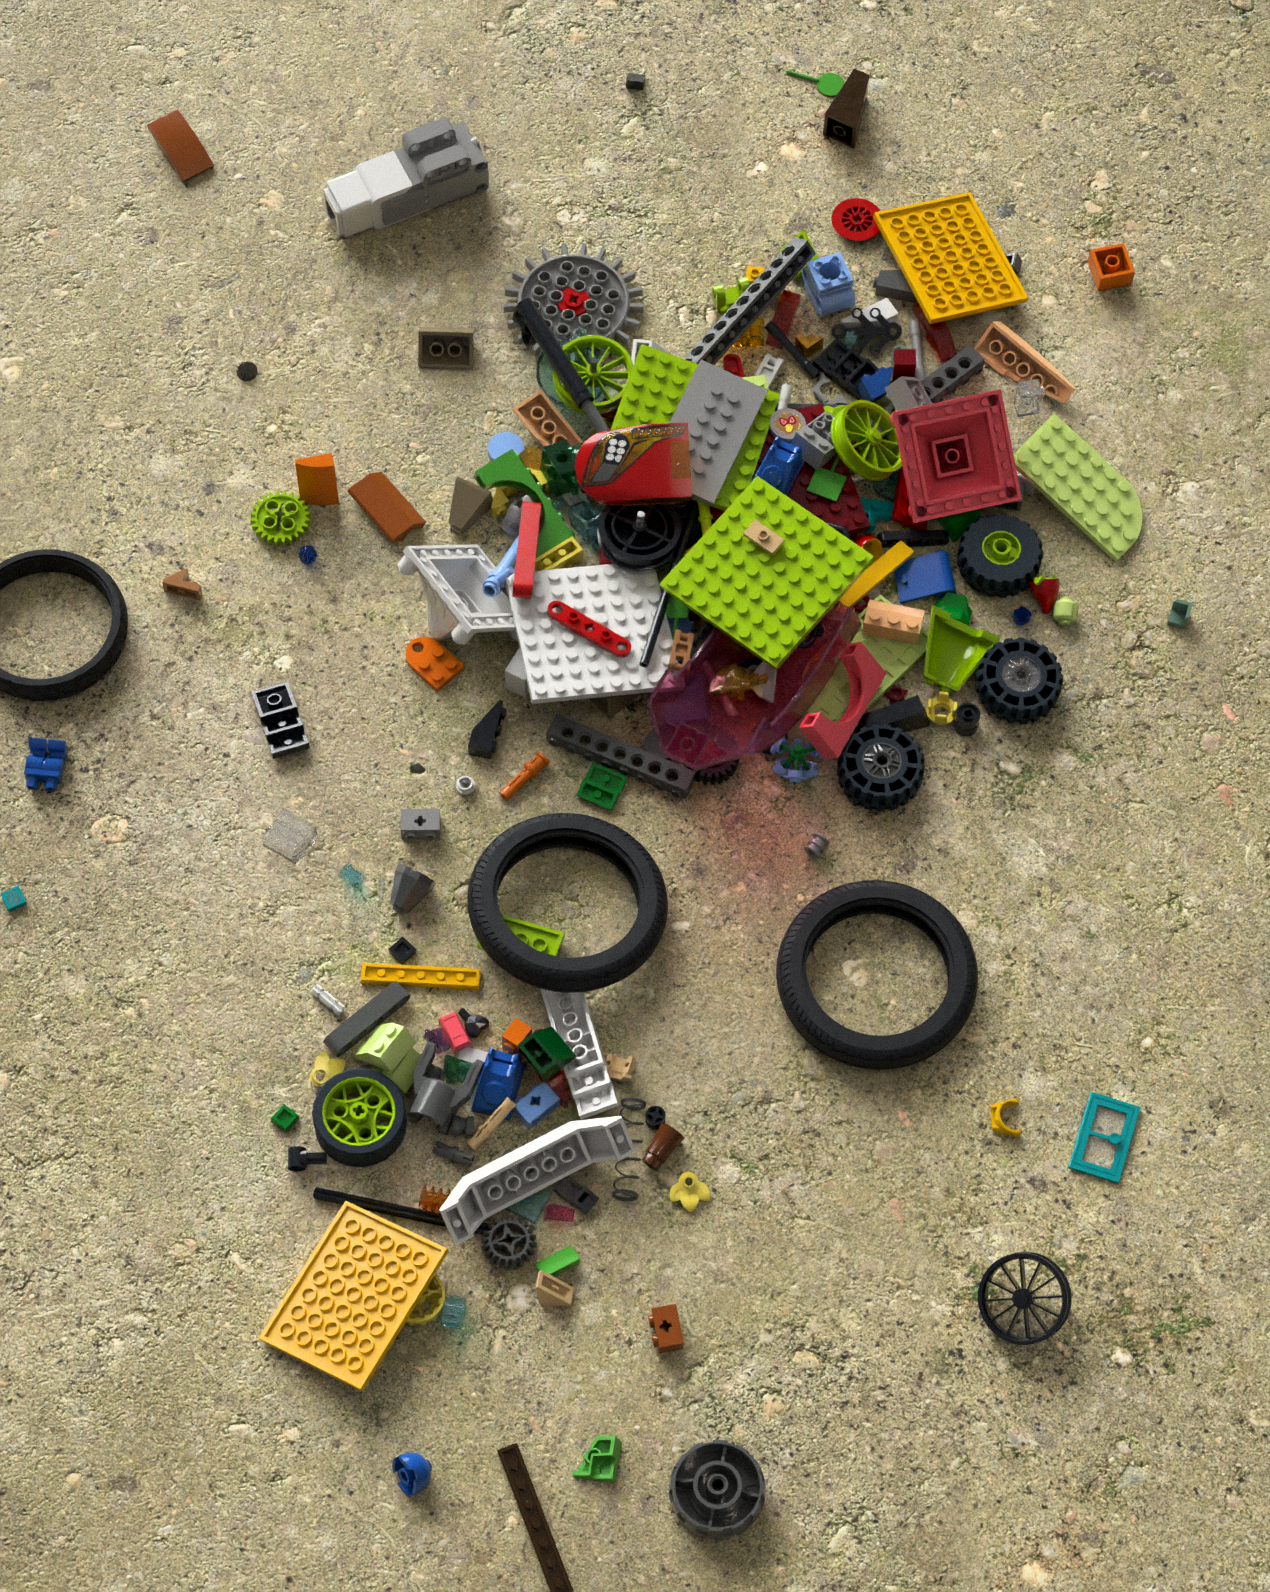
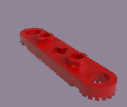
M552 601L548 605L547 615L552 620L554 619L559 622L560 625L605 651L611 652L616 657L625 658L630 654L631 643L622 636L561 601ZM556 607L562 610V612L555 613L552 609ZM623 645L626 650L620 651L617 649V646Z

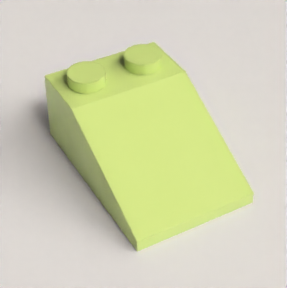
M392 1022L378 1025L354 1053L353 1057L392 1072L416 1041L406 1028Z

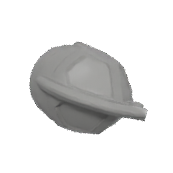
M528 495L521 496L517 501L514 500L507 510L506 517L502 519V526L500 527L511 536L519 535L523 501L533 502Z

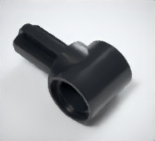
M300 1146L288 1148V1170L300 1172L306 1170L308 1165L327 1163V1154L325 1152L307 1153L306 1148Z

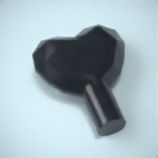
M464 1008L459 1010L458 1014L465 1020V1031L469 1037L477 1038L481 1030L489 1027V1020L486 1017L470 1015Z

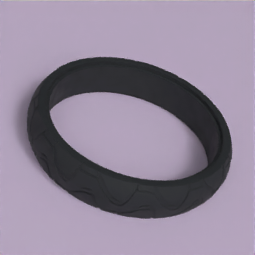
M43 549L24 552L1 562L0 590L17 579L35 573L61 572L75 575L94 585L104 595L112 609V621L107 639L98 653L86 664L68 674L47 679H30L13 675L0 668V691L13 697L32 701L63 699L93 686L117 662L121 655V650L124 648L128 629V613L124 597L115 581L102 567L88 558L75 553Z

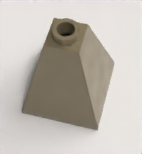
M457 476L449 517L450 530L456 534H460V532L464 534L491 509L493 501L491 492Z

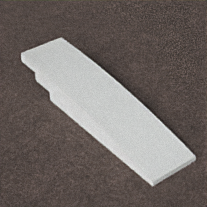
M541 989L551 1027L554 1028L576 1055V1058L563 1068L581 1120L618 1107V1100L584 992L564 993Z

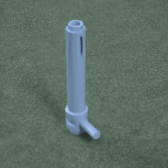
M519 535L496 569L489 574L483 583V593L486 596H497L505 586V580L515 573L514 568L516 565Z

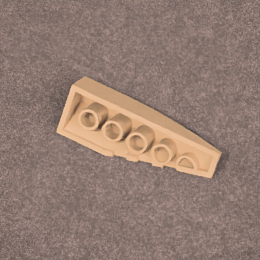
M1001 321L992 322L973 348L998 373L1028 385V387L1038 390L1062 403H1066L1076 389L1041 354Z
M542 389L512 408V411L538 442L575 470L573 451L574 449L579 450L584 442Z

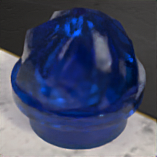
M307 545L300 548L298 555L302 563L309 565L316 560L317 552L313 546Z
M1020 606L1014 610L1012 618L1016 625L1022 626L1030 622L1032 614L1027 608Z

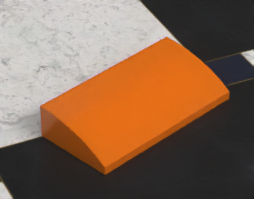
M332 453L295 460L300 501L305 500V503L312 505L339 504Z

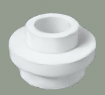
M462 776L456 782V789L460 794H470L475 789V782L469 776ZM464 784L469 785V787L463 788L462 786Z

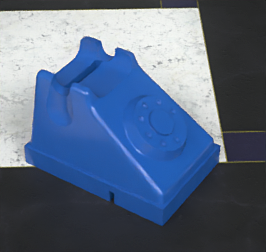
M776 436L753 480L758 476L787 496L805 462L802 455V446H794L781 440L780 436Z
M493 1048L489 1049L472 1104V1112L491 1116L506 1097L510 1098L514 1103L516 1102L526 1063L522 1062L519 1054L513 1055L494 1050ZM513 1110L506 1116L505 1120H511Z

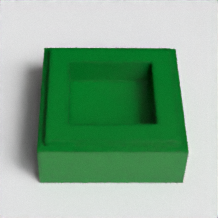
M285 1104L271 1117V1121L286 1133L299 1119V1115Z

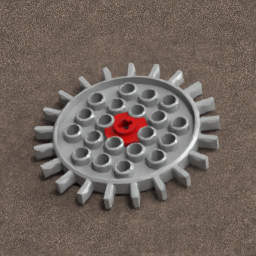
M562 243L561 256L554 258L550 256L546 248H542L544 262L536 265L530 258H525V265L531 270L527 276L515 270L512 272V279L522 283L520 289L506 286L505 295L517 297L518 303L525 298H531L561 347L576 339L578 335H598L612 340L617 338L628 345L630 337L622 332L625 326L636 330L640 328V321L628 318L629 312L644 313V304L630 303L629 298L642 296L643 289L642 287L627 289L626 283L635 280L634 270L620 276L617 270L622 267L623 259L620 257L611 265L603 262L606 256L605 248L599 251L596 258L586 256V243H582L579 255H568L566 243ZM547 278V279H549V280H547V281H542L541 279ZM581 287V288H583V289H582V290H576L575 288ZM611 296H616L617 298H616V299H611L610 297H611ZM554 297H559L560 299H559V300H554L553 298H554ZM518 303L503 304L504 313L514 312ZM593 306V307H595V308H594V309H588L587 307ZM566 316H571L572 318H571V319H566V318H564V317H566ZM513 320L507 321L509 330L519 327V324ZM586 320L589 321V323L585 324L582 323V321ZM600 325H605V326H607V327H606V328H600L599 326H600ZM562 330H564V331H566L567 333L562 334V333H559V332L562 331ZM521 334L517 336V343L519 345L524 343ZM538 343L532 349V355L535 357L541 351ZM591 348L579 350L581 354L588 353L589 359H591ZM594 348V357H596L595 350H598L600 348ZM573 352L570 355V360L577 363V355ZM609 353L611 357L615 356V354Z

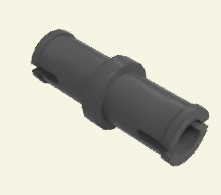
M436 1141L435 1145L437 1147H433V1153L448 1158L450 1162L455 1161L468 1168L472 1166L470 1161H474V1155L460 1151L459 1147H451Z

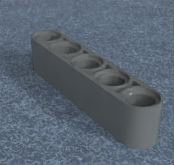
M397 981L391 983L327 1035L323 1043L336 1057L342 1056L373 1031L376 1026L380 1025L410 999V994Z

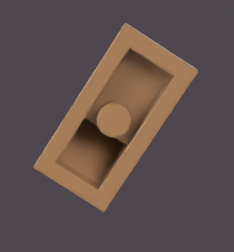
M187 568L163 579L162 583L165 592L200 600L202 596L201 585L194 581L187 582L189 579Z

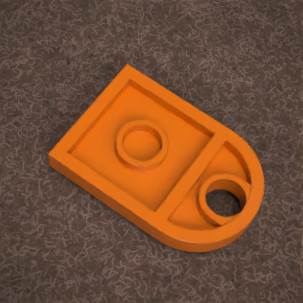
M418 637L412 640L406 648V661L409 667L436 692L441 690L465 669L464 664L434 638ZM415 646H421L423 647V650L421 652H415L413 648Z

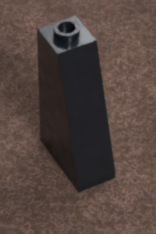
M917 695L863 714L853 732L858 733V729L862 727L868 728L873 724H878V726H884V724L891 725L893 728L898 727L902 729L903 732L926 728L930 724L923 704Z

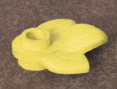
M326 1052L320 1053L315 1058L314 1069L310 1073L311 1083L317 1087H322L334 1075L344 1070L345 1060L339 1058L330 1060ZM322 1074L323 1080H317L316 1075Z
M684 1172L680 1175L678 1183L672 1186L670 1190V1201L676 1202L680 1200L683 1207L691 1213L697 1207L699 1200H710V1191L705 1183L698 1180L696 1174ZM686 1178H690L692 1180V1184L690 1186L685 1184Z

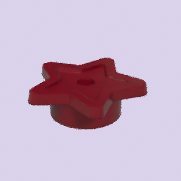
M894 684L884 696L890 700L891 705L905 700L904 696L908 690H904Z

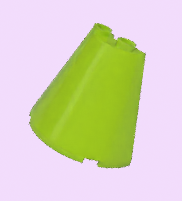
M933 606L930 615L923 682L934 686V684L938 685L941 691L950 694L951 691L958 692L979 666L985 652L993 648V645L999 642L1001 637L986 630H976L951 618V613Z

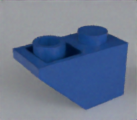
M892 366L886 369L881 367L875 371L874 375L870 376L867 374L860 378L861 382L856 388L863 400L875 402L887 393L885 388L890 384L893 372Z

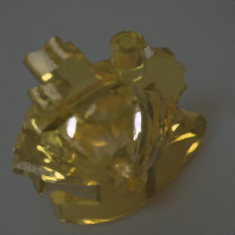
M734 663L729 665L730 667L722 668L716 674L710 684L709 692L711 696L737 697V700H742L745 698L744 694L748 690H752L753 686L767 683L768 676L767 673L759 676V673L755 674L746 668L738 667Z

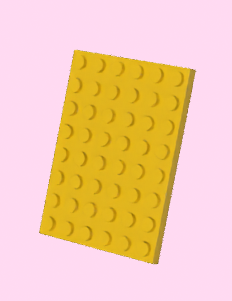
M971 192L874 213L873 218L929 324L1028 301L1029 297Z
M345 1201L259 1339L261 1342L363 1392L449 1251L435 1242Z

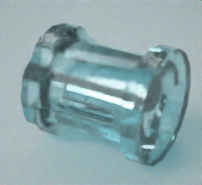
M347 863L342 868L339 877L341 879L345 878L352 883V887L357 888L363 882L365 874L355 870L351 863Z

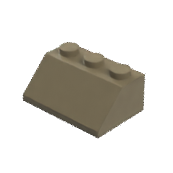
M419 328L418 367L473 369L474 328Z

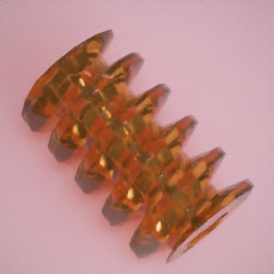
M424 1184L420 1195L419 1207L422 1204L423 1210L426 1211L430 1206L431 1212H435L438 1207L439 1211L451 1194V1190L448 1189L446 1194H443L441 1187L438 1192H435V1187L432 1186L430 1191H427V1185Z

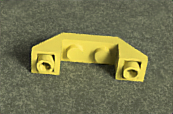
M530 468L533 479L536 483L541 484L544 490L543 493L551 492L557 487L558 477L556 474ZM505 486L497 487L491 505V516L494 518L506 514L509 508L507 497L513 496L520 489Z

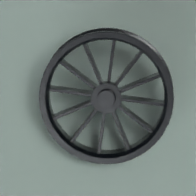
M1017 1252L998 1259L984 1273L978 1289V1305L984 1322L995 1335L1013 1344L1030 1345L1052 1337L1065 1324L1071 1310L1072 1294L1066 1275L1054 1261L1035 1252ZM1015 1259H1019L1021 1287L1005 1265ZM1024 1259L1038 1262L1027 1289ZM1042 1265H1044L1053 1273L1054 1277L1032 1291L1031 1288ZM1000 1267L1016 1291L992 1279ZM1054 1279H1057L1062 1295L1036 1296L1035 1292ZM990 1283L1013 1294V1296L1010 1298L988 1299ZM1062 1297L1060 1314L1036 1302L1035 1299ZM989 1301H1013V1305L993 1317L989 1308ZM1033 1305L1058 1317L1050 1329L1047 1328ZM1016 1306L1018 1309L1006 1331L996 1322V1319ZM1028 1308L1045 1333L1030 1337ZM1022 1309L1026 1337L1011 1334Z

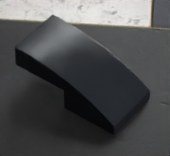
M569 1175L563 1178L553 1190L585 1214H588L600 1199L586 1186L582 1187Z

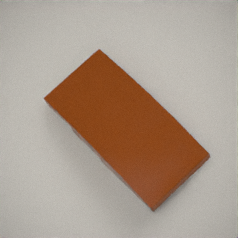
M178 109L147 124L161 152L167 157L172 168L177 171L182 182L214 167L203 145Z

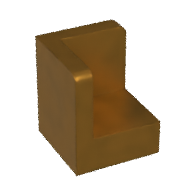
M800 333L795 338V347L808 358L823 348L824 338L822 336L816 338L813 334L805 337Z

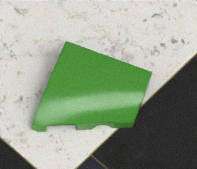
M596 1436L590 1450L582 1457L584 1459L578 1471H573L572 1476L591 1481L616 1482L622 1442L616 1436Z

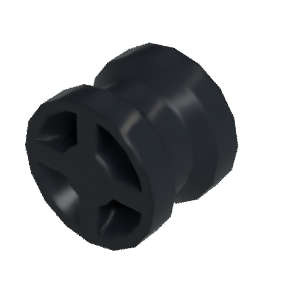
M660 1106L648 1108L645 1119L648 1128L658 1130L660 1124L665 1123L666 1114L664 1109Z

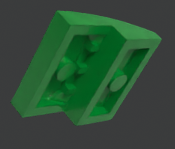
M592 762L576 796L612 811L628 777Z

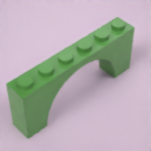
M511 449L476 470L474 479L480 487L487 490L502 486L520 489L529 494L536 503H541L543 527L537 541V558L571 536L575 539V533L570 527L566 526L560 512L557 513L554 509L552 500L545 496L541 484L535 482L531 470L523 465L521 456Z

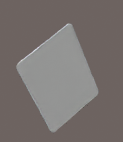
M469 1047L460 1050L457 1064L471 1067V1064L477 1059L485 1062L489 1052Z

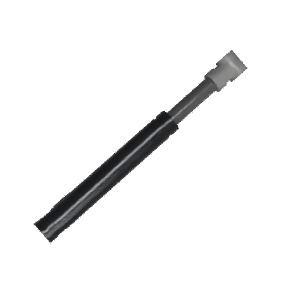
M525 298L521 300L515 307L512 320L521 327V337L524 344L531 346L538 343L570 396L575 401V404L579 409L584 410L596 431L599 433L610 430L593 403L594 397L589 392L532 299ZM608 435L601 440V443L608 438Z

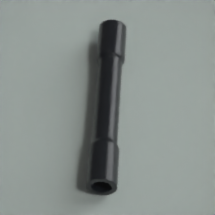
M773 321L766 324L764 328L789 352L812 380L816 379L821 372L794 346Z

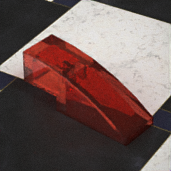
M783 290L773 322L788 337L800 304L801 295ZM768 333L766 345L783 350V346Z

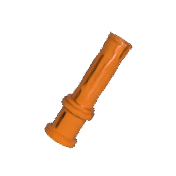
M537 752L536 756L529 763L526 762L524 764V769L499 792L500 796L504 800L509 801L529 779L537 777L538 772L544 766L550 764L546 756L541 752Z

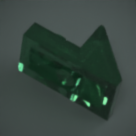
M445 1055L443 1076L446 1083L451 1084L456 1081L463 1083L472 1063Z

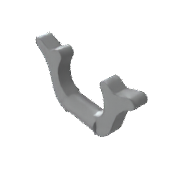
M821 372L820 380L814 386L813 394L822 404L848 405L849 402L844 399L842 394L837 399L830 400L821 392V387L830 384V380L825 378L824 373Z

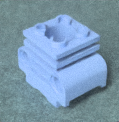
M841 252L806 263L807 266L802 268L801 276L805 282V290L812 301L817 315L823 318L826 314L855 307V294L852 288L854 280Z

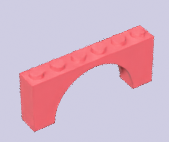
M862 642L847 644L840 656L850 681V701L845 714L840 720L833 722L821 712L806 714L799 726L802 733L824 759L838 758L841 755L847 741L850 740L851 734L858 726L859 720L866 712L867 706L874 698L875 692L882 684V680L886 675V672Z

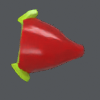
M1044 575L1034 577L1033 581L1029 582L1030 591L1038 600L1043 614L1050 612L1057 598L1059 579L1056 575L1052 578H1045Z

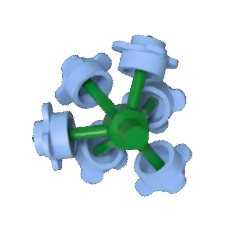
M776 735L772 739L770 753L774 754L777 752L782 754L785 750L791 753L788 759L775 760L776 764L773 766L775 773L783 776V778H788L789 782L793 784L818 775L819 772L816 770L817 763L805 761L804 754L808 752L812 757L819 756L821 759L823 758L811 742L807 747L804 746L801 738H796L791 745H788L784 735L780 737ZM792 760L795 761L794 770H792V764L790 763ZM799 761H801L802 764L800 765L798 770V763Z

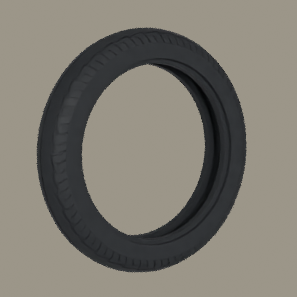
M554 813L533 817L501 833L486 847L479 857L469 881L467 894L470 922L478 942L487 955L500 968L524 983L537 988L564 993H578L601 989L613 985L634 973L648 960L663 935L668 914V899L664 879L655 860L643 845L629 833L614 824L599 818L575 813ZM551 848H576L597 854L615 865L631 884L637 900V918L625 937L603 952L591 956L568 958L538 951L524 943L511 931L499 909L497 899L499 886L514 865L531 854Z
M865 880L844 884L828 890L808 903L798 913L782 939L777 957L776 979L779 996L789 1020L809 1044L826 1056L841 1063L864 1069L887 1070L910 1066L928 1059L946 1047L956 1037L968 1020L975 1003L978 988V968L974 949L966 931L957 918L943 904L930 895L905 884L882 880ZM863 914H884L903 919L922 930L940 951L948 977L947 993L934 1014L911 1030L885 1036L855 1032L830 1018L813 997L807 980L806 962L816 941L836 923Z

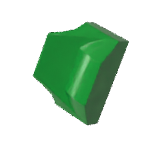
M946 592L941 600L935 602L936 607L951 613V618L969 626L972 610L968 605L966 596Z

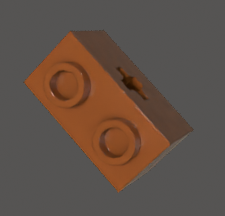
M676 1304L652 1308L648 1320L650 1328L654 1327L655 1335H652L654 1348L658 1347L659 1354L682 1350L684 1348V1341ZM666 1326L668 1332H665L664 1329H662V1327Z

